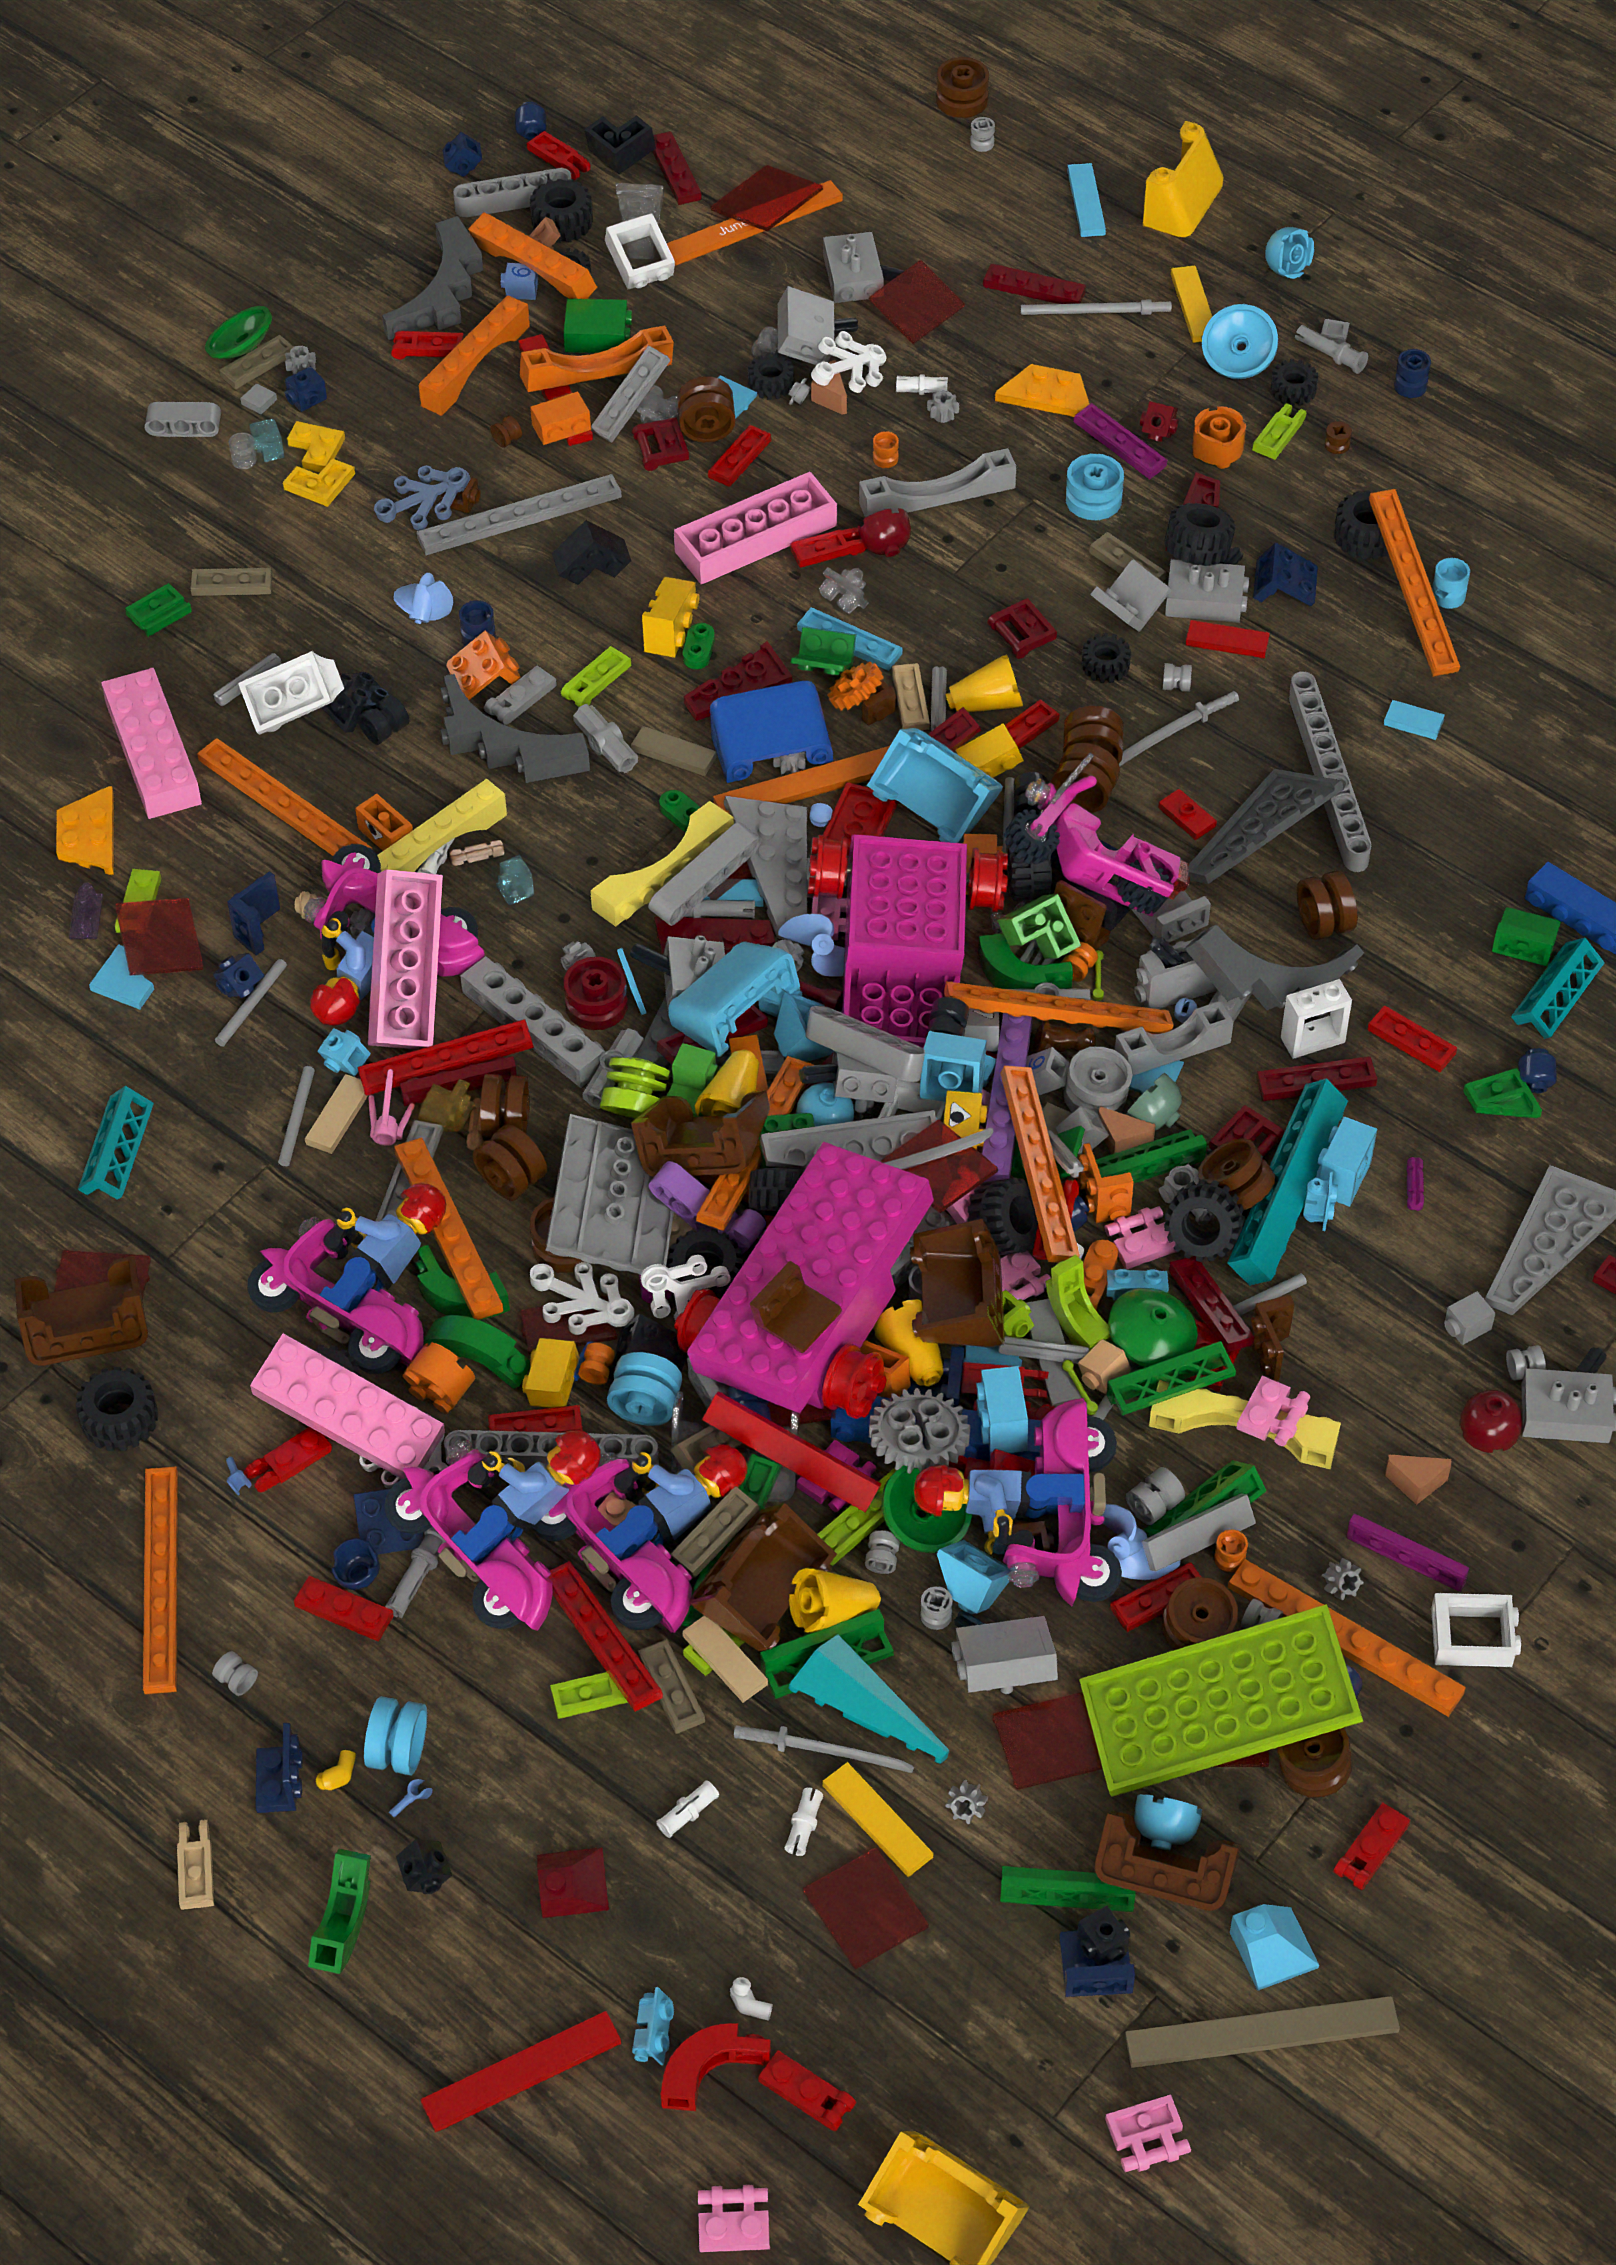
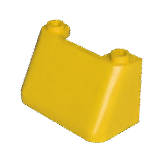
M1185 121L1180 129V138L1182 139L1181 162L1175 171L1160 167L1153 170L1146 180L1143 226L1177 237H1187L1194 232L1223 186V174L1204 129L1200 125Z
M916 2131L900 2132L858 2204L867 2210L864 2215L872 2222L880 2226L884 2222L894 2223L948 2259L950 2265H991L1030 2207L1022 2199Z

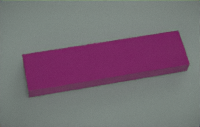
M1090 403L1074 416L1073 422L1149 480L1167 466L1168 460L1093 403Z
M1355 1513L1350 1519L1347 1539L1450 1588L1462 1591L1467 1580L1469 1567Z

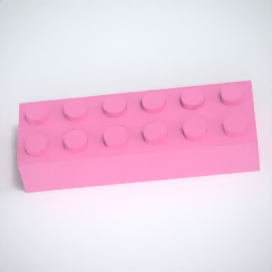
M807 472L674 529L675 553L702 585L791 546L792 542L810 538L837 526V503L811 472Z
M154 668L101 682L108 711L148 819L201 805L198 782Z
M388 869L378 873L368 1045L416 1050L433 1046L443 875Z
M285 1334L281 1335L250 1385L254 1396L401 1479L407 1478L403 1470L404 1467L424 1468L445 1433L444 1423Z

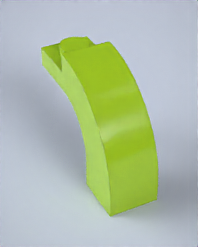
M1074 1255L1065 1261L1059 1262L1055 1267L1051 1268L1052 1278L1045 1281L1051 1306L1065 1334L1073 1345L1088 1347L1089 1351L1102 1339L1115 1346L1109 1333L1108 1324L1097 1313L1086 1292L1083 1261L1077 1255Z

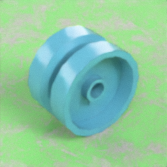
M1087 454L1072 461L1067 470L1066 504L1069 510L1076 516L1087 520H1102L1117 513L1122 505L1124 470L1120 463L1112 457L1103 454Z
M633 1352L623 1355L618 1360L614 1371V1381L610 1385L607 1404L615 1414L632 1423L646 1426L664 1424L673 1416L676 1405L675 1397L679 1394L682 1383V1373L672 1362L655 1354Z
M382 1696L377 1698L366 1731L364 1762L367 1768L384 1770L391 1762L395 1773L411 1776L415 1773L421 1758L426 1735L427 1707L425 1704L408 1701L400 1709L397 1699Z

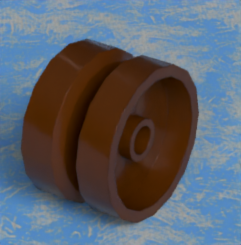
M969 57L951 58L941 64L937 71L936 103L938 108L945 114L958 118L973 117L982 113L987 107L989 99V71L987 66L981 61Z
M705 376L689 380L680 388L677 394L680 429L685 436L691 440L705 443L723 439L732 432L735 426L733 391L728 383L719 378Z
M1085 706L1072 711L1064 720L1063 753L1068 746L1075 743H1090L1110 752L1119 764L1122 761L1124 727L1120 715L1102 706Z
M1075 743L1068 746L1064 751L1059 766L1051 779V783L1060 797L1070 784L1085 777L1094 776L1097 780L1096 785L1078 793L1070 803H1075L1086 811L1094 813L1102 810L1107 805L1112 789L1119 779L1120 766L1112 754L1100 746L1090 743Z
M1336 870L1325 873L1321 880L1313 876L1298 882L1296 893L1299 913L1303 925L1312 939L1319 940L1330 937L1333 930L1336 933L1342 934L1353 931L1357 927L1358 915L1355 896L1347 877L1342 871Z
M485 1074L482 1085L480 1112L482 1137L492 1138L493 1134L504 1126V1121L505 1125L511 1124L526 1134L530 1113L528 1077L526 1075H512L508 1080L505 1093V1082L501 1074Z
M511 1124L502 1126L493 1134L492 1140L484 1141L472 1153L474 1164L484 1181L496 1193L509 1201L517 1200L527 1191L528 1185L536 1184L548 1172L547 1163L537 1145L527 1134Z
M1245 1138L1235 1139L1219 1146L1203 1160L1198 1170L1199 1179H1207V1184H1211L1215 1180L1219 1182V1187L1224 1188L1227 1185L1231 1188L1228 1193L1230 1195L1237 1194L1239 1197L1237 1205L1242 1204L1244 1210L1260 1202L1270 1192L1275 1183V1174L1267 1162L1262 1159V1155L1254 1143Z
M554 1197L540 1203L530 1217L532 1252L539 1264H547L557 1273L574 1272L577 1264L584 1261L569 1256H558L545 1251Z
M1196 1577L1181 1583L1174 1589L1162 1614V1631L1166 1641L1174 1650L1232 1633L1238 1618V1606L1233 1594L1223 1584L1211 1578Z
M1345 1728L1277 1747L1280 1771L1285 1783L1298 1794L1307 1797H1325L1336 1793L1347 1783L1352 1772L1350 1743Z

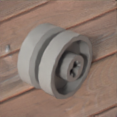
M1088 1047L1080 1050L1071 1059L1063 1090L1064 1101L1070 1111L1074 1112L1082 1106L1098 1113L1101 1106L1121 1113L1124 1109L1133 1077L1130 1064L1117 1051L1106 1047Z

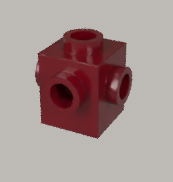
M1149 401L1147 411L1142 412L1140 426H1143L1142 432L1148 433V439L1160 442L1163 441V437L1171 438V434H1175L1178 428L1179 419H1176L1178 408ZM1159 419H1161L1160 426L1157 425Z

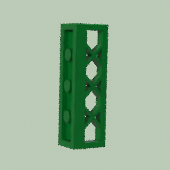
M1189 1129L1096 1159L1101 1178L1131 1173L1134 1183L1168 1173L1178 1166L1202 1162L1205 1159L1207 1143L1203 1135L1195 1137L1192 1130Z
M1219 1341L1109 1380L1107 1397L1111 1405L1117 1404L1123 1416L1236 1376V1370L1222 1342ZM1223 1365L1225 1367L1224 1370L1219 1372L1211 1371L1212 1369L1221 1367ZM1197 1375L1194 1381H1183L1184 1379ZM1159 1380L1168 1382L1167 1390L1160 1393L1154 1391L1157 1389ZM1140 1395L1137 1401L1129 1404L1125 1403V1400Z
M1232 1460L1143 1531L1147 1534V1538L1161 1532L1162 1529H1168L1241 1493L1248 1494L1251 1504L1267 1490L1254 1465Z
M874 1610L760 1652L761 1669L764 1676L768 1679V1684L774 1698L777 1699L793 1692L788 1689L789 1684L778 1687L773 1675L785 1671L796 1676L814 1651L837 1634L858 1655L862 1656L860 1658L867 1665L894 1656V1650L884 1632V1618L880 1610ZM876 1637L879 1638L883 1649L876 1652L862 1649L865 1641Z
M1002 1866L1000 1902L1098 1910L1108 1906L1111 1911L1133 1912L1136 1891L1107 1884L1101 1881L1096 1873Z

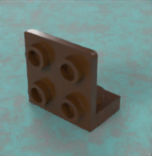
M1060 880L1056 884L1054 894L1059 895L1079 941L1089 944L1095 950L1109 940L1111 931L1101 926L1107 906Z
M789 1261L749 1303L756 1325L800 1353H804L842 1312L841 1306L804 1283L800 1267L792 1261Z
M1291 1295L1256 1303L1254 1317H1251V1332L1255 1336L1251 1348L1253 1351L1257 1350L1260 1356L1259 1363L1263 1375H1268L1269 1379L1279 1382L1284 1354L1280 1342L1289 1337L1295 1305Z

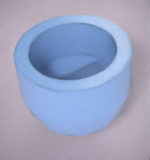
M823 803L812 805L810 809L811 823L817 827H825L829 820H831L832 808Z
M1179 999L1174 1009L1175 1018L1184 1023L1193 1011L1197 1009V1004L1192 999ZM1184 1007H1188L1187 1013L1182 1012Z

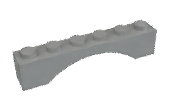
M1007 448L984 453L963 469L934 480L904 482L882 476L860 481L859 505L866 518L875 512L885 509H891L892 513H899L898 508H901L908 513L1014 489L1016 485V464Z

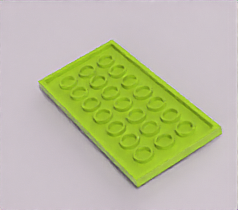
M1327 1604L1079 1679L1111 1797L1363 1722Z

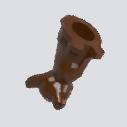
M1049 1020L1043 1021L1034 1037L1033 1053L1035 1054L1051 1047L1059 1053L1069 1049H1075L1079 1052L1088 1047H1095L1096 1038L1094 1030L1087 1028L1074 1032L1069 1028L1054 1027L1049 1024Z

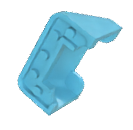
M917 728L899 730L867 784L869 788L874 790L872 794L885 802L888 799L899 801L937 827V833L940 835L939 840L941 842L962 843L964 841V834H969L1003 788L998 781Z
M741 942L735 945L729 953L670 1002L668 1014L671 1025L720 1057L729 1049L728 1044L725 1043L726 1036L729 1032L733 1034L737 1031L735 1020L769 990L776 994L783 990L791 995L800 987L794 959L791 954L780 948L750 942Z

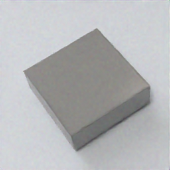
M1325 319L1321 335L1340 344L1345 343L1350 323Z
M256 383L240 398L241 405L262 414L277 400V395L275 392Z

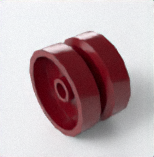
M599 956L587 957L576 961L568 968L564 976L566 1013L573 1023L588 1030H605L615 1026L624 1018L628 1010L626 974L620 965L611 959Z

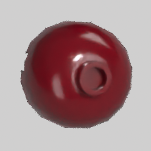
M898 508L899 513H892L891 509H885L863 519L864 525L862 527L858 525L857 528L864 546L870 552L877 555H885L886 557L898 555L911 536L910 520L906 510Z
M1485 1390L1476 1393L1466 1402L1460 1416L1459 1424L1463 1431L1462 1436L1473 1448L1486 1453H1493V1450L1502 1448L1503 1451L1508 1450L1518 1441L1522 1430L1521 1409L1517 1402L1507 1393L1498 1390Z

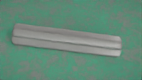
M271 653L214 692L213 695L216 703L224 706L242 694L239 682L281 665L280 657L275 653Z
M936 666L932 669L931 731L946 721L945 694L947 670L943 666L940 668Z
M1048 1130L1055 1160L1073 1178L1078 1177L1079 1172H1082L1084 1169L1082 1163L1057 1135Z
M1005 1336L1004 1345L999 1346V1353L1060 1362L1071 1360L1076 1364L1089 1352V1348L1085 1346Z

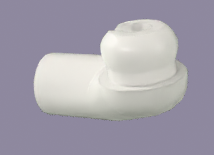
M744 1977L735 1979L733 1986L730 1988V1996L737 2010L741 2014L769 2021L773 2004L755 2000L750 1989L751 1983L748 1979Z

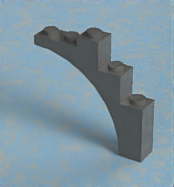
M458 216L435 223L437 243L442 251V262L436 276L428 287L407 304L382 315L384 334L388 340L393 339L394 334L398 331H417L435 325L439 331L461 323L458 301L472 297L471 278L469 275L483 271V263L480 249Z
M455 674L444 676L445 687L440 688L443 704L448 703L449 707H446L447 717H443L445 728L440 729L442 743L449 746L451 755L478 750L480 759H486L488 769L516 764L518 773L523 772L526 783L590 771L589 752L583 733L545 735L520 731L500 724L483 714L468 700L460 689Z
M1217 924L1203 930L1184 948L1227 1002L1237 997L1242 1000L1252 992L1266 1011L1276 1006L1279 1009L1283 1008L1286 1003V996L1340 979L1343 974L1350 973L1358 966L1357 960L1364 954L1362 949L1356 944L1341 951L1325 964L1311 967H1287L1267 962L1250 954L1232 941ZM1326 1013L1317 1015V1017L1320 1018Z

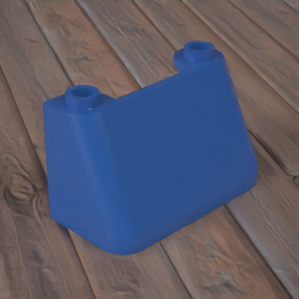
M799 681L723 696L714 700L710 705L712 741L727 783L744 780L750 776L753 771V762L789 754L805 752L807 761L815 765L833 762V750L815 684L810 681Z

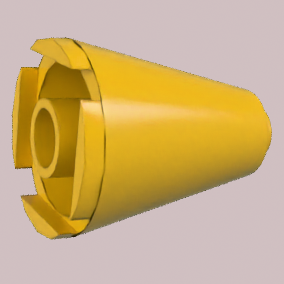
M1007 654L949 687L950 693L945 694L950 710L956 708V712L962 707L967 712L1023 706Z
M734 1051L697 1098L694 1106L698 1116L700 1112L704 1116H722L736 1113L741 1109L742 1098L746 1094L756 1091L759 1061L751 1051Z
M906 1300L902 1302L904 1306L902 1308L894 1310L892 1306L886 1309L873 1326L876 1338L886 1349L909 1357L910 1377L918 1385L932 1386L938 1383L944 1370L938 1343L922 1342L920 1337H915L912 1328V1320L916 1319L917 1312L923 1311L922 1300Z
M815 1568L799 1570L791 1583L796 1584L794 1594H789L790 1613L797 1627H803L805 1629L804 1632L807 1633L817 1632L877 1610L881 1601L880 1593L873 1583Z

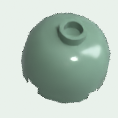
M1163 1073L1153 1082L1155 1085L1147 1089L1127 1111L1128 1113L1125 1114L1155 1124V1130L1164 1125L1170 1128L1181 1116L1177 1112L1182 1104L1181 1091L1177 1084L1166 1073Z

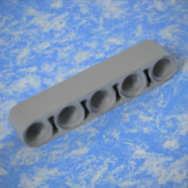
M556 168L460 184L453 190L455 212L460 217L479 216L483 212L491 214L530 207V197L533 195L534 189H538L539 185L546 184L550 180H571V173L567 169Z
M736 822L654 894L648 905L649 910L669 925H675L758 850L762 841L761 838L742 823Z
M825 1006L810 1007L806 1029V1038L897 1079L907 1082H917L921 1079L925 1056L923 1048Z

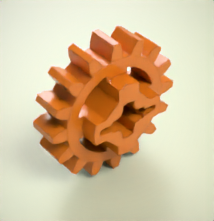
M871 661L866 665L861 663L856 668L853 666L851 670L846 669L840 674V679L835 680V685L829 688L831 692L827 696L836 709L839 708L842 711L846 707L849 710L855 704L858 706L863 700L869 699L871 693L877 691L876 687L882 684L880 680L884 676L876 663L872 664Z

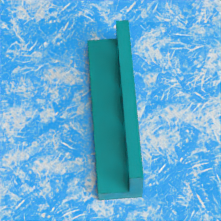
M1586 938L1569 941L1563 945L1512 1014L1511 1018L1517 1025L1531 1022L1544 1039L1550 1038L1605 963ZM1585 954L1593 963L1589 970L1584 969L1583 957ZM1572 973H1576V988H1571L1570 975ZM1558 992H1563L1562 1007H1557L1556 994ZM1544 1011H1549L1550 1023L1548 1026L1540 1018Z
M124 1086L110 1096L78 1187L80 1192L89 1195L96 1189H100L117 1200L123 1196L154 1104L152 1101L127 1086ZM131 1101L143 1107L140 1116L134 1117L130 1107ZM123 1125H130L134 1135L133 1139L126 1140L122 1131ZM121 1147L126 1159L124 1163L118 1164L114 1151L116 1148ZM107 1172H114L118 1182L116 1187L104 1181Z

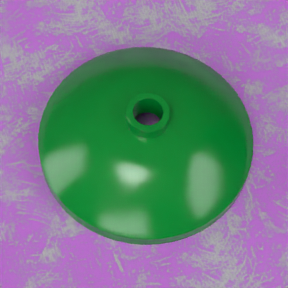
M254 306L233 315L217 327L209 336L205 344L207 354L216 359H229L240 357L253 351L268 332L271 326L272 313L265 306Z
M1154 1288L1130 1290L1115 1301L1108 1317V1329L1115 1346L1124 1350L1128 1359L1144 1367H1149L1194 1350L1197 1342V1326L1189 1309L1179 1299L1162 1290Z
M902 1466L888 1479L882 1493V1512L891 1532L906 1546L925 1553H937L939 1549L959 1542L968 1531L972 1514L965 1512V1504H962L961 1509L958 1511L942 1510L941 1517L926 1513L919 1508L914 1497V1484L916 1477L920 1473L919 1469L914 1468L909 1474L907 1466ZM916 1510H920L922 1512L923 1518L919 1517L916 1514Z

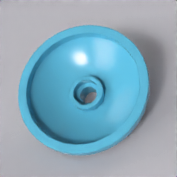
M1247 304L1232 305L1217 312L1207 323L1202 336V349L1207 363L1218 374L1231 379H1246L1261 373L1270 365L1278 348V333L1273 320L1260 308ZM1240 344L1246 345V348L1242 351L1237 349Z

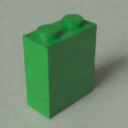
M567 299L564 324L565 352L599 353L616 347L630 339L631 328L627 327L632 326V310H628L627 300Z

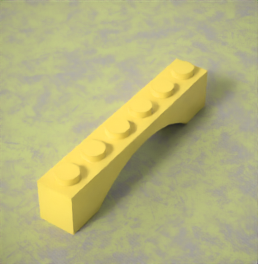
M485 779L378 854L381 872L387 869L415 872L432 853L450 840L467 832L487 830L507 816L505 793L488 779Z
M711 801L707 802L690 815L689 826L685 836L678 846L665 858L638 871L610 875L590 890L592 910L615 927L624 920L629 919L634 912L648 904L657 891L734 824L733 816Z
M1159 1380L1156 1391L1160 1393L1167 1390L1169 1383ZM1204 1388L1196 1389L1152 1405L1149 1427L1179 1434L1193 1428L1209 1425L1237 1426V1422L1248 1401L1238 1396L1213 1393ZM1280 1411L1277 1419L1285 1420L1288 1413ZM1305 1414L1304 1417L1299 1418L1296 1424L1297 1431L1293 1438L1288 1439L1284 1447L1301 1463L1331 1469L1341 1422L1333 1421L1328 1417H1315ZM1269 1432L1268 1437L1275 1439L1277 1434Z

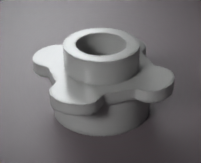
M804 378L801 383L796 381L789 392V395L792 396L789 402L790 405L794 401L801 405L811 389L810 386L805 384L807 378Z

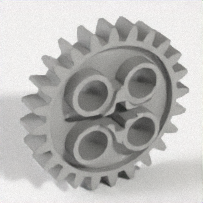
M915 1388L914 1395H910L904 1389L902 1397L892 1393L891 1402L882 1399L881 1407L874 1408V1415L870 1416L869 1426L871 1447H877V1456L885 1455V1464L895 1461L896 1470L904 1465L907 1466L909 1474L914 1468H918L919 1472L930 1466L949 1465V1461L958 1463V1456H964L965 1448L969 1446L970 1425L967 1424L968 1416L962 1415V1406L953 1408L954 1399L943 1401V1393L933 1397L931 1389H928L925 1395H921L919 1389Z

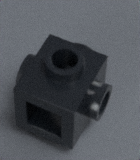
M415 1839L396 1856L407 1891L432 1894L440 1890L441 1885L452 1876L440 1841Z
M1108 1906L1079 1921L1077 1936L1081 1940V1949L1088 1959L1093 1958L1098 1966H1103L1108 1962L1120 1961L1125 1957L1126 1952H1128L1130 1931L1122 1919H1116Z

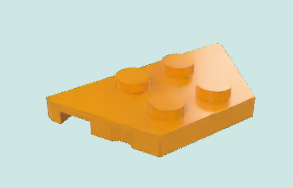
M1030 364L995 393V401L1072 417L1089 405L1079 373Z
M112 786L101 789L57 810L56 853L59 860L69 863L74 862L89 869L91 866H96L104 869L105 874H114V792Z

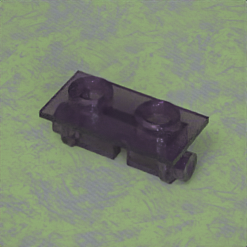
M83 883L78 889V894H75L69 939L98 938L103 894H96L93 885L90 883Z

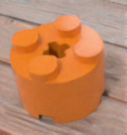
M1223 406L1217 407V410L1209 411V408L1201 411L1196 416L1194 422L1193 456L1208 464L1216 465L1221 469L1228 468L1231 463L1238 460L1244 450L1246 423L1244 424L1242 415L1232 408Z
M431 1342L430 1345L426 1343L402 1376L410 1383L409 1391L413 1396L422 1401L426 1397L434 1401L433 1405L436 1409L444 1414H448L474 1382L475 1375L467 1365L463 1369L458 1365L456 1361L459 1357L437 1343Z

